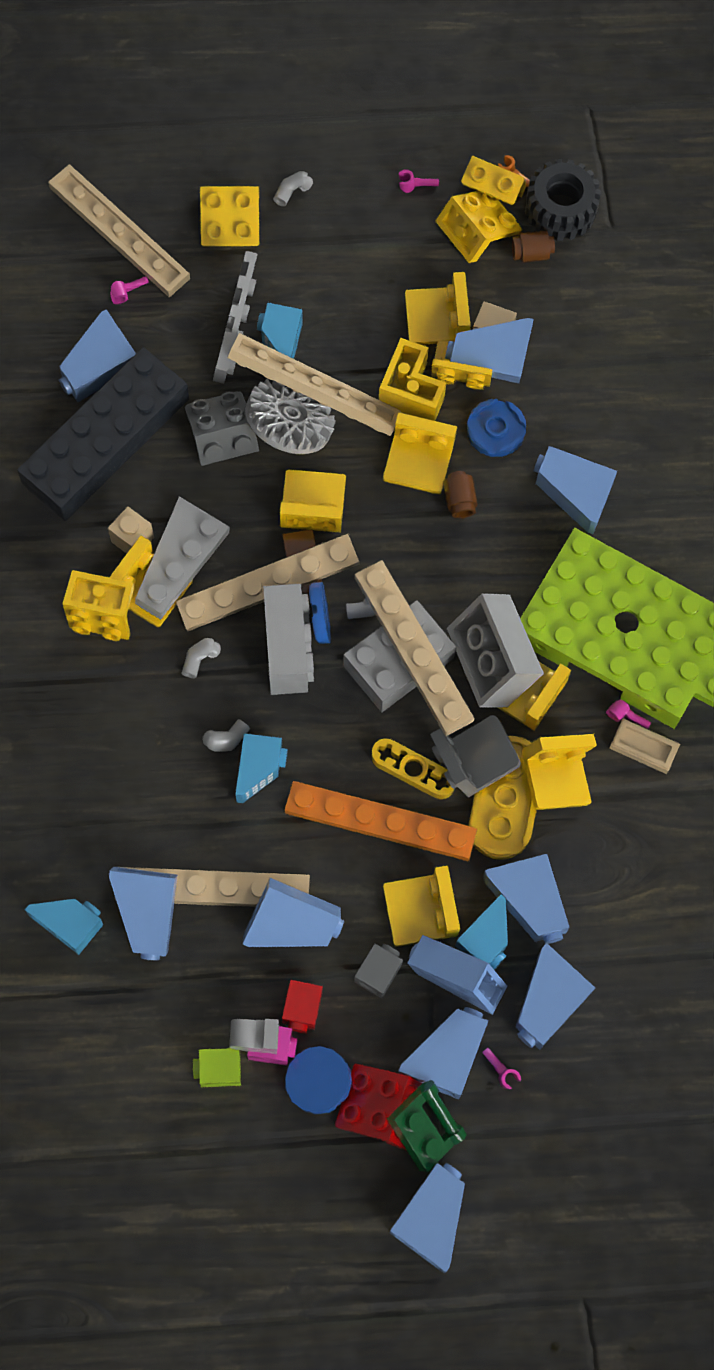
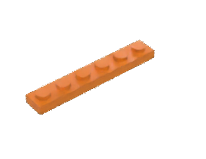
M293 781L285 807V814L465 861L470 860L477 834V828L296 781Z

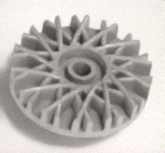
M268 379L264 383L260 382L258 387H254L245 407L247 421L258 437L272 447L292 454H309L322 449L327 444L336 422L334 420L335 416L329 415L331 407L318 404V401L301 393L294 392L291 388L285 387V385L274 380L271 384Z

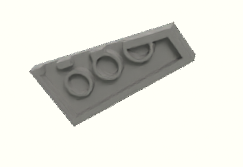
M245 252L213 377L215 382L224 384L226 375H233L236 362L227 357L239 333L243 334L244 332L238 329L240 321L246 323L250 305H246L245 301L246 297H252L256 280L251 278L257 253Z
M179 497L136 595L135 604L161 620L229 534L230 527Z

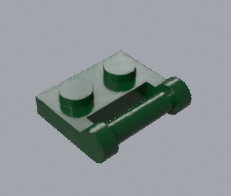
M433 1080L421 1084L387 1118L418 1169L423 1172H429L454 1145L462 1142L467 1136L462 1125L455 1122L439 1097V1089ZM426 1101L446 1131L442 1136H440L422 1108Z

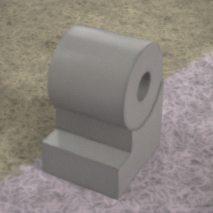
M231 1020L229 1048L277 1054L279 1020Z

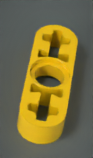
M381 739L374 744L372 748V761L379 769L436 799H446L453 794L454 789L448 781L446 785L449 788L443 787L441 790H437L436 782L429 778L427 784L422 782L427 776L428 769L433 770L430 777L436 780L445 777L444 772L448 771V769L391 739ZM386 748H390L391 756L398 760L400 754H403L404 757L400 762L399 769L394 768L396 766L394 759L387 757L385 761L381 760V753L378 751H385ZM410 761H416L421 764L423 771L419 776L412 777L405 772V765Z

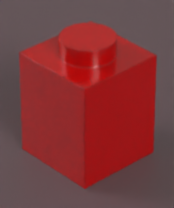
M290 980L282 1022L288 1024V1028H292V1031L307 1033V1029L315 1030L323 986Z

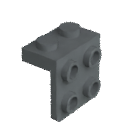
M226 392L221 396L195 400L185 406L201 466L259 451L256 433L252 430L246 418V401L241 392Z
M494 715L489 716L453 739L449 735L445 736L441 728L430 734L435 743V746L432 747L434 755L441 764L444 762L448 771L444 772L447 781L453 789L458 787L468 797L516 770L521 765V761L500 720Z

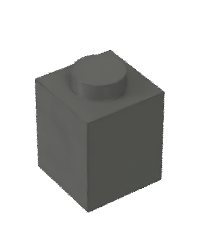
M374 944L355 975L354 982L382 999L402 966L403 960L399 958L400 953L389 945L383 944L380 947Z

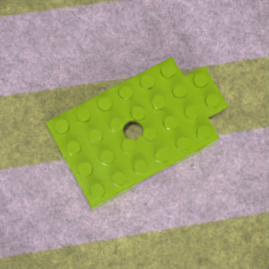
M574 528L520 618L534 652L557 665L561 663L567 667L569 662L602 679L623 691L620 697L621 700L675 729L692 697L714 708V603ZM622 612L632 613L638 620V628L635 631L623 633L616 628L615 617Z

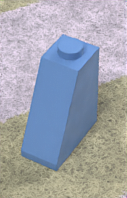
M107 310L102 311L59 366L62 374L59 382L67 395L72 393L77 402L99 391L136 355Z
M525 318L456 333L455 342H448L445 359H450V362L489 368L493 370L492 378L519 383L534 319Z
M549 446L546 455L540 454L534 468V472L538 473L536 484L587 533L594 534L617 471Z
M547 854L485 870L483 875L484 883L497 898L501 894L506 898V909L535 942L544 940L545 944H550L563 939V934H566L570 927Z
M113 867L110 870L109 879L133 953H141L140 958L160 960V956H166L169 950L178 875Z
M269 878L244 932L243 945L247 947L328 946L331 938H337L343 927L344 920L341 919V908Z
M424 935L411 949L408 964L419 976L493 1015L507 985L489 963Z
M547 943L539 952L516 1024V1028L520 1031L517 1034L518 1037L530 1048L535 1045L539 1050L595 989L588 980Z
M465 1007L464 1011L457 1009L401 1064L398 1073L408 1075L422 1084L433 1080L439 1092L459 1099L488 1020L483 1019V1014L477 1010Z
M437 1163L389 1233L441 1272L446 1273L451 1263L465 1183L460 1180L462 1174L447 1163L442 1167Z

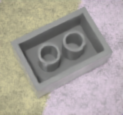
M301 584L263 586L271 695L308 692V682H314L313 654L308 653L311 652L308 594H302Z
M482 593L447 627L479 707H508L544 674L510 595Z
M417 600L409 607L442 664L445 666L454 659L456 646ZM380 627L344 654V668L381 713L417 687L383 627Z

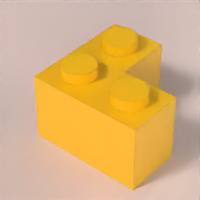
M400 338L379 388V400L400 410L402 413L435 421L444 401L446 383L423 375L427 365L428 347Z

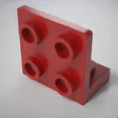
M354 1064L351 1072L352 1084L350 1092L341 1104L335 1126L345 1131L381 1139L397 1148L406 1150L387 1118L422 1083L408 1075Z

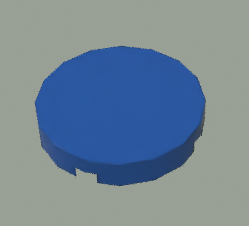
M489 399L479 403L471 411L467 421V436L471 445L480 453L490 457H503L513 453L521 446L526 434V420L522 411L506 400L503 402L498 401V399Z
M323 582L311 583L309 585L310 603H312V623L315 639L319 644L330 643V622Z
M321 1046L307 1048L297 1054L289 1064L285 1077L286 1091L292 1102L305 1112L313 1114L330 1113L335 1110L348 1097L352 1084L351 1070L344 1058L334 1050Z

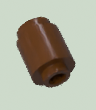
M547 230L519 233L518 236L512 237L513 259L520 260L521 263L549 260L550 254L555 253L554 237L549 236Z
M464 471L450 473L448 478L443 481L448 511L452 512L453 518H466L476 513L475 507H477L478 503L473 477Z

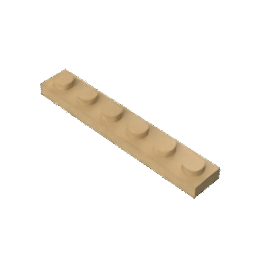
M70 164L48 182L49 188L168 297L172 296L190 280L189 272Z
M241 333L237 336L227 357L240 366L256 371L267 379L281 383L291 388L294 392L306 395L324 406L331 407L347 417L356 419L372 427L374 430L391 436L395 429L398 412L401 413L400 410Z
M346 534L177 600L176 603L187 631H191L264 602L263 586L301 584V587L357 566L360 563L350 537Z
M381 560L355 573L356 582L445 736L474 721L472 713L384 562Z
M120 867L177 874L174 904L256 907L269 878L309 894L310 875Z

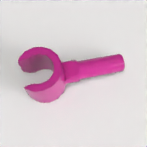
M402 170L398 174L400 180H408V182H399L400 189L405 193L413 191L415 187L439 186V179L414 178L410 170Z
M145 276L125 284L122 281L114 282L110 292L112 302L114 304L126 302L128 300L127 292L149 283L148 278Z
M623 700L615 701L606 711V714L616 722H620L625 716L646 729L651 724L650 721L631 711L629 705Z
M489 1048L482 1052L498 1072V1080L503 1088L511 1089L505 1082V1076L508 1073L513 1074L518 1082L521 1081L519 1072L514 1069H507Z

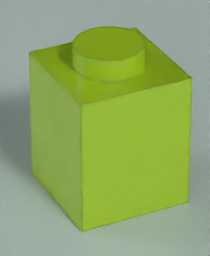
M231 1048L199 1050V1059H193L194 1079H200L201 1087L241 1086L240 1050Z

